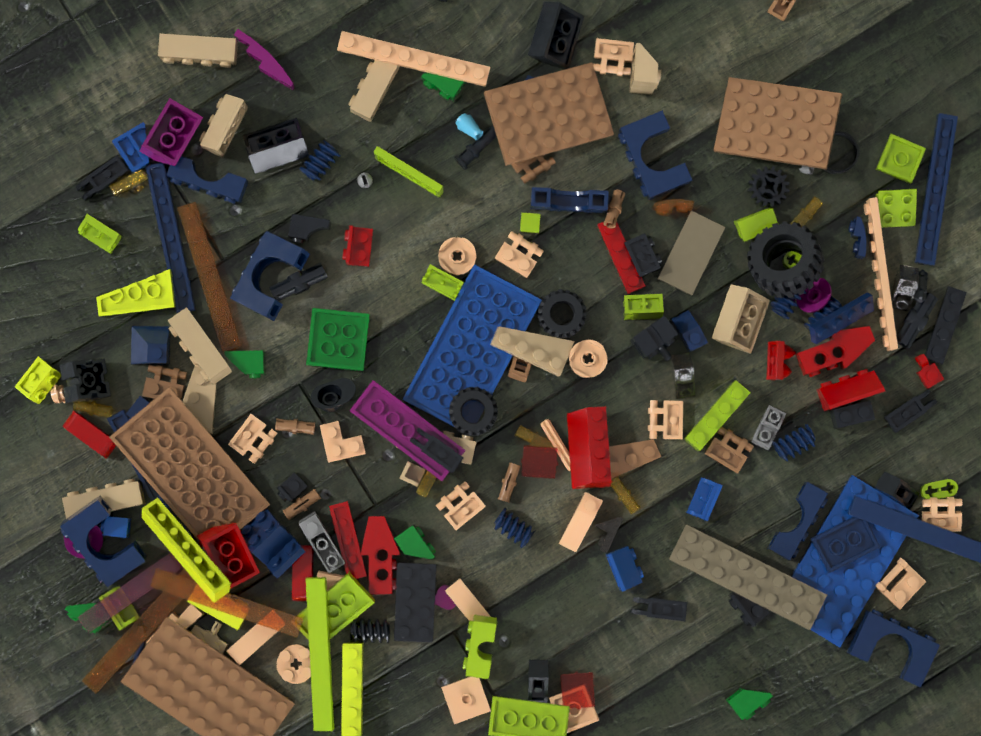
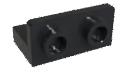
M644 233L624 242L640 278L661 269L660 265L663 263L659 254H654L652 247L655 245L651 236L647 237Z
M734 592L728 595L730 597L728 602L734 610L739 609L742 613L740 618L746 626L750 624L754 627L756 623L770 614L768 609Z

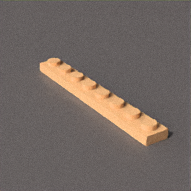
M344 31L341 32L337 48L340 52L486 87L490 72L489 66Z
M875 197L869 198L866 201L864 212L865 215H868L869 219L867 223V232L871 234L869 248L870 252L874 255L872 269L874 272L876 271L877 277L874 280L875 289L879 292L877 306L878 309H881L882 313L880 326L884 328L885 335L882 336V343L887 351H893L898 349L878 200Z

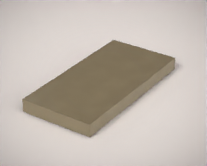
M690 211L658 280L692 296L725 227Z

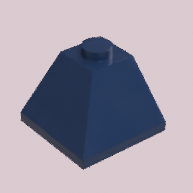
M132 326L131 364L170 365V330L168 329L170 326Z

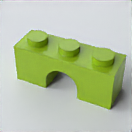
M474 615L473 621H469L468 632L471 633V639H467L465 651H469L468 658L464 657L463 662L466 676L489 679L492 654L481 652L478 646L482 642H494L497 618Z

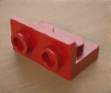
M349 225V230H345V241H348L347 249H343V260H346V265L370 266L373 229Z

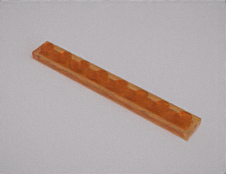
M193 202L178 207L177 209L222 352L225 353L224 351L241 348L240 339L197 203Z
M185 568L84 677L82 682L95 694L102 689L140 645L157 629L166 616L168 617L197 585Z
M156 568L150 584L152 588L294 637H298L304 620L303 618L231 593H227L213 603L196 581Z

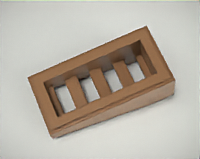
M514 356L508 377L526 382L531 364ZM516 361H517V362H520V363H523V364H526L527 366L525 367V366L516 364Z

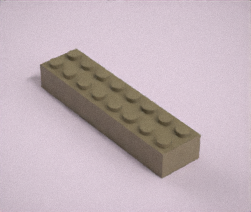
M687 524L669 558L670 561L807 630L811 629L827 597V594Z

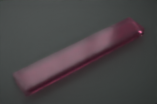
M169 553L77 618L89 634L181 570L183 566L172 553Z

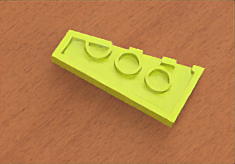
M171 269L96 297L98 316L175 308Z

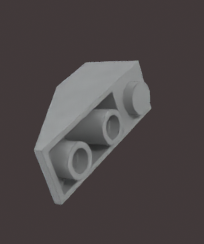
M316 511L299 521V526L328 573L345 564Z

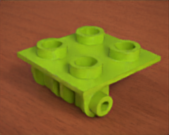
M917 189L878 191L876 197L881 228L916 226Z

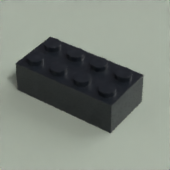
M397 563L394 641L433 643L437 564Z

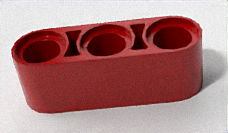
M76 411L72 412L62 426L106 459L116 447V444L109 438L108 434Z
M301 545L306 552L292 564V601H307L306 578L313 577L312 545Z

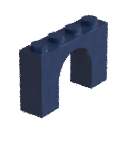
M663 110L621 127L619 130L620 134H618L621 145L625 144L627 151L625 154L628 161H632L634 169H632L636 179H640L642 184L640 190L644 197L647 196L648 200L690 184L692 181L685 163L665 171H654L648 168L641 158L642 145L647 140L668 132L670 129Z
M266 231L260 238L256 251L251 255L249 264L242 272L237 286L234 287L230 299L275 321L283 304L261 291L260 277L262 272L268 265L275 262H284L302 270L310 253Z
M100 495L65 519L60 527L63 536L72 541L74 550L78 554L81 553L83 555L86 565L90 569L93 568L97 573L96 577L99 582L105 583L109 587L145 562L147 555L136 540L120 552L112 555L101 554L91 546L89 531L110 516L112 509Z
M874 609L872 612L866 611L847 653L868 662L880 638L887 634H898L906 641L909 648V656L899 678L921 687L940 646L935 643L936 639L926 634L922 637L917 634L918 630L909 626L905 629L900 626L901 622L890 618L888 621L882 618V613Z

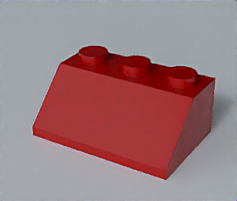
M868 369L857 372L858 376L850 378V375L838 378L839 382L832 384V381L820 384L821 388L816 390L823 411L884 392V386L875 371L869 372Z
M236 522L212 527L196 536L205 554L231 583L230 589L260 573Z

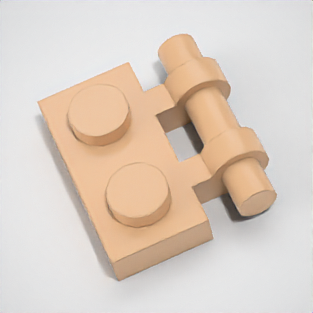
M596 38L594 58L601 59V64H593L594 70L600 72V74L630 75L631 68L624 67V62H632L634 42ZM607 60L618 61V66L607 65Z
M511 231L508 238L514 241L513 244L509 245L504 242L495 259L527 279L537 261L531 258L532 255L536 254L541 257L544 250L540 249L536 243L533 242L532 244L524 239V236L520 233L516 234ZM519 245L528 250L526 255L517 250Z
M650 400V408H648V414H650V425H648V431H650L649 439H657V431H662L663 439L682 440L683 401L664 400L663 408H658V401ZM658 414H663V425H657Z
M250 414L228 445L243 456H245L248 450L253 454L248 460L255 464L259 458L263 457V452L268 445H272L275 441L274 437L277 435V432L271 429L268 434H265L263 430L267 425L253 414ZM261 437L263 441L257 448L252 446L256 439Z
M466 481L460 486H455V490L447 496L444 495L441 501L436 504L440 511L445 507L450 510L444 517L455 530L459 529L486 507L474 491L469 496L466 495L464 491L470 487ZM458 496H461L463 500L454 507L451 502Z
M930 497V499L922 500L923 507H930V511L922 512V521L952 532L961 531L962 512L955 511V506H962V499H955L954 497L937 499V497ZM938 507H947V511L937 510Z

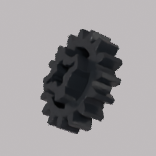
M764 166L763 171L757 169V175H751L753 181H749L748 184L752 187L748 189V192H753L750 198H756V204L762 202L763 208L767 204H769L770 208H773L774 202L780 205V199L785 200L787 198L784 193H788L789 189L785 187L790 183L784 181L787 175H780L781 169L776 172L775 166H772L770 170H768L767 166ZM768 175H772L776 178H769ZM759 179L760 188L757 190L756 184ZM771 184V185H772L771 190H770V189H767V190H766V189H765V186ZM779 184L781 185L780 194H778L777 187ZM762 195L769 196L770 199L763 198Z

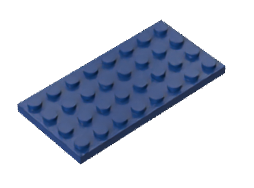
M474 264L402 400L453 426L449 415L450 403L453 397L460 390L468 387H479L492 395L513 356L490 345L497 327L526 331L542 300ZM476 400L466 402L462 408L463 418L467 422L477 423L484 411V406Z
M851 475L816 535L853 517L847 514L854 495L917 518L919 515ZM868 522L880 548L831 573H827L811 542L791 577L827 594L810 630L834 645L841 647L875 590V585L882 578L906 535Z

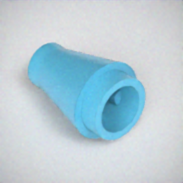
M464 113L456 120L457 128L475 140L480 139L483 135V131L471 115Z

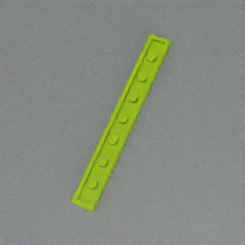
M307 577L306 594L314 731H333L334 715L326 577Z

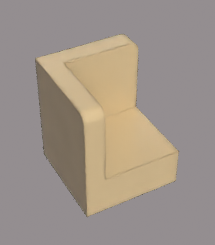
M408 461L400 479L418 487L426 469Z

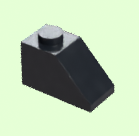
M885 471L875 486L878 491L911 510L920 494L902 479Z
M529 659V701L547 703L548 660Z

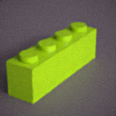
M737 380L733 381L686 435L684 440L695 450L701 451L750 392Z

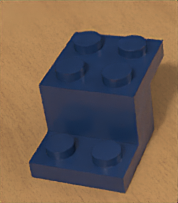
M267 508L259 512L241 531L249 550L268 567L277 579L306 552L292 533Z

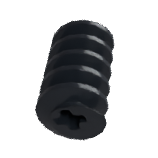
M363 618L360 619L359 624L354 619L350 626V643L353 637L356 643H359L361 637L364 643H367L369 637L372 643H375L376 638H378L379 643H382L384 638L389 643L390 624H388L387 619H384L382 624H380L379 619H376L374 624H372L371 619H368L367 624L364 623Z

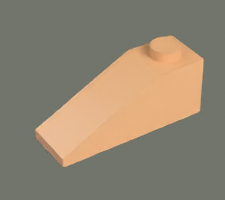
M587 492L584 493L559 542L560 545L574 552L578 550L603 502L601 499Z

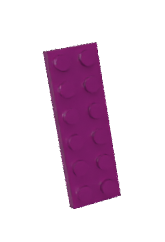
M374 380L350 409V412L441 481L444 480L449 471L409 441L411 438H415L423 446L428 442L427 438L418 434L417 429L421 428L430 436L433 435L461 456L466 451Z

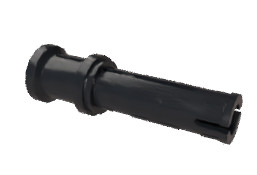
M493 124L483 133L480 139L476 140L473 144L467 145L466 149L459 156L454 157L455 161L464 170L468 168L467 166L474 159H478L480 152L497 137Z

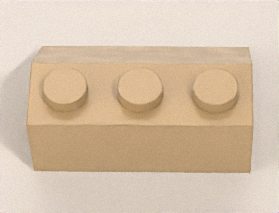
M636 43L632 56L629 93L652 95L661 80V70H658V63L641 43Z
M225 94L224 98L221 97L216 107L218 110L215 115L212 114L208 121L210 126L207 132L204 131L199 140L201 142L200 146L203 149L221 158L224 157L248 109L243 99Z
M730 285L712 339L751 354L770 300L749 288Z

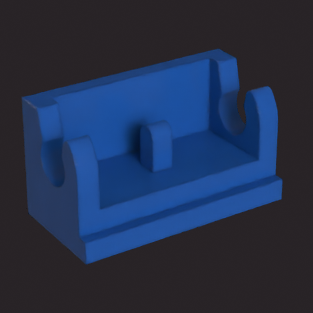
M701 478L686 513L708 521L723 485L706 478Z

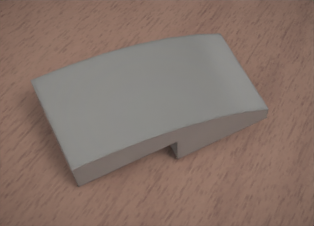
M769 405L751 442L769 450L786 413Z

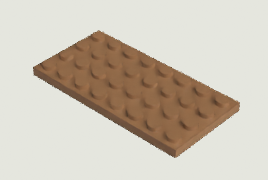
M168 387L109 437L195 537L212 527L235 522L240 530L254 519L259 512H262L270 505L267 499L171 387Z
M167 616L121 680L130 689L201 736H273L295 705V702Z

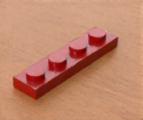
M604 222L597 224L627 294L644 288V281L642 277H639L624 244L626 241L618 223L616 222L615 228H607V225L604 226Z
M348 501L329 506L341 555L345 561L346 574L350 572L356 579L366 577L367 573Z

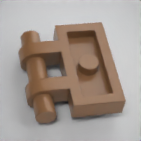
M543 156L511 164L517 174L522 170L525 171L526 174L521 177L522 182L525 184L530 180H535L536 176L543 171L547 172L550 170V167L556 161L553 157L545 160ZM538 160L540 165L531 170L529 166Z
M149 364L148 372L155 373L154 379L146 377L142 396L155 399L168 387H171L182 400L185 386L178 384V379L186 380L187 372L180 371L178 368H164L160 364L156 366ZM162 375L172 377L171 382L161 381Z
M721 426L717 433L723 436L722 440L720 441L714 437L704 454L738 474L748 458L742 454L743 449L751 452L754 446L748 443V440L744 437L740 438L733 434V431L729 428L725 429ZM728 440L738 445L736 450L727 445Z

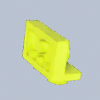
M37 357L15 388L28 399L40 404L58 382L61 373L42 358Z

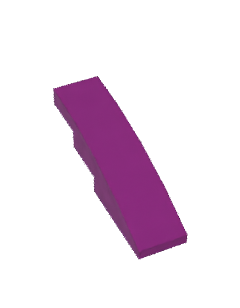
M237 29L234 37L239 42L248 46L246 52L248 56L261 63L259 65L260 71L293 90L295 88L293 82L272 55L254 39Z

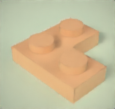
M339 421L320 425L328 463L366 454L362 435L343 439Z

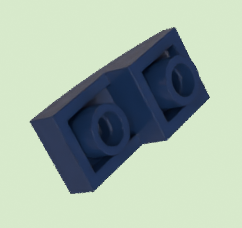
M856 217L853 221H850L849 232H851L850 238L858 239L853 245L854 258L863 259L866 256V232L861 217Z

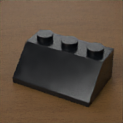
M544 2L528 56L541 63L569 69L584 16L560 2Z
M297 118L243 135L255 174L309 156Z

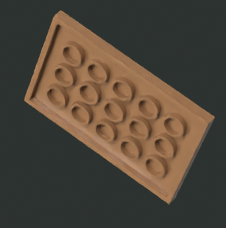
M592 62L484 92L506 166L614 135Z
M729 77L714 152L827 170L842 94Z

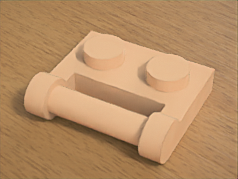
M902 558L897 561L898 564L885 578L875 585L899 610L926 582ZM904 569L906 574L888 591L886 587Z

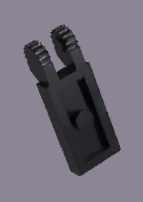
M116 155L89 174L85 180L76 186V189L81 191L90 183L94 188L86 192L82 197L86 201L130 171L120 157Z
M929 389L918 396H914L884 417L894 433L919 418L938 402L936 399H932L923 406L920 400L931 393Z
M418 428V434L427 438L428 442L423 446L415 438H411L409 441L453 474L464 457L433 435L430 436L421 428Z
M633 597V602L648 603L647 611L636 608L632 609V614L647 615V617L686 621L688 602L650 597L649 599Z

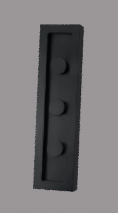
M950 286L947 287L925 352L927 360L941 365L944 363L967 292Z

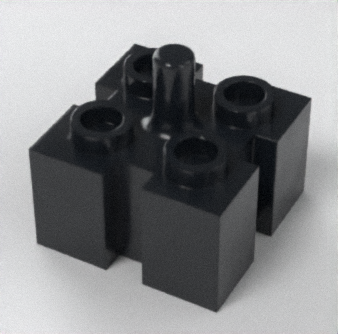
M664 315L634 336L630 341L643 359L648 357L650 360L660 352L663 358L668 361L672 356L666 348L676 341L675 337L678 333Z
M105 358L89 361H71L60 365L62 380L67 382V387L63 388L66 403L84 400L94 401L111 396L109 381H104V374H107Z

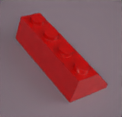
M606 406L587 407L568 413L567 426L572 489L611 487Z

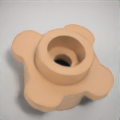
M54 385V388L51 389V397L55 403H66L63 385Z

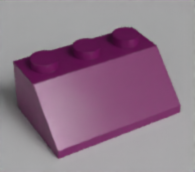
M169 98L139 152L155 161L176 166L203 117Z

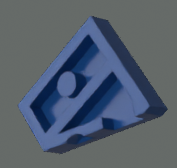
M144 122L112 140V143L132 174L149 165L148 156L139 152L146 139Z

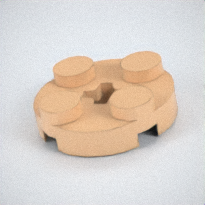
M449 238L440 247L438 254L439 263L443 270L455 276L466 274L475 264V247L465 238ZM453 252H456V253L461 252V253H462V255H461L462 260H460V261H459V260H455V261H454V260H453V257H454Z
M583 340L575 344L571 349L569 365L578 376L594 378L605 369L607 354L599 342ZM591 354L593 362L584 363L583 355Z
M294 644L286 647L279 654L277 670L283 680L299 684L311 677L310 651L308 648L300 644ZM295 658H297L298 662L302 663L299 669L291 666Z

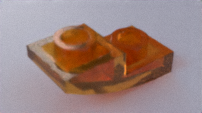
M683 199L664 200L654 203L652 210H655L656 214L663 216L671 214L673 207L678 212L687 213V211L693 209L694 201Z

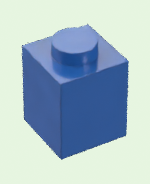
M108 516L101 522L103 536L129 538L132 518Z

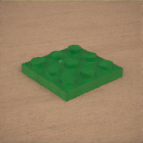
M312 308L306 365L364 371L370 314Z

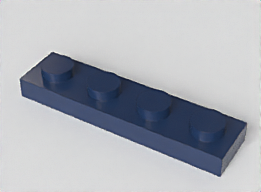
M867 292L810 325L811 342L818 344L873 312V295Z

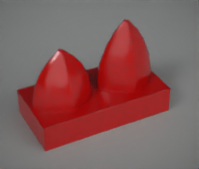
M785 341L768 342L766 380H783L792 373L791 369L784 364V360L793 357L796 352L786 345Z

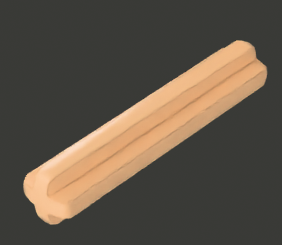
M544 420L540 423L542 429L567 470L571 471L569 451L550 420Z

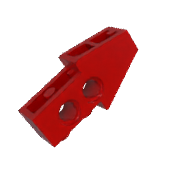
M870 326L840 330L829 337V342L795 355L803 376L809 374V377L820 374V369L827 368V370L838 367L837 363L840 364L841 369L847 368L875 341ZM834 348L841 350L840 358H836L833 355ZM817 354L824 358L822 365L815 362Z
M369 516L361 549V555H369V593L393 594L397 579L393 578V570L397 569V561L393 559V555H401L386 517ZM381 549L388 552V558L385 561L380 560L377 556L378 551ZM380 569L387 570L388 578L386 580L378 578L377 573Z

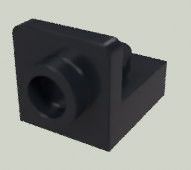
M294 472L285 482L277 487L279 490L277 494L284 502L286 500L292 502L308 486Z

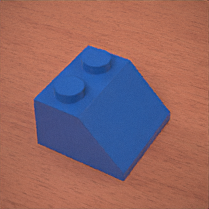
M628 546L605 554L620 591H625L642 583L641 578L644 575L640 566L636 567L634 560L637 558L633 548L629 549Z

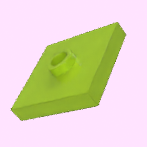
M890 134L876 170L911 184L926 148Z

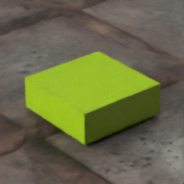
M521 212L520 232L539 234L540 214Z

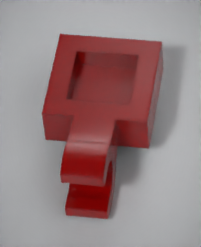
M924 354L915 357L917 364L921 368L916 373L926 389L944 380L936 364L932 363L929 365Z

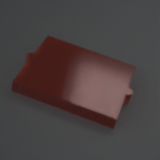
M524 445L523 458L521 459L522 476L555 479L556 466L558 465L557 447Z
M593 672L561 674L562 702L564 706H570V708H577L578 710L585 707H595Z

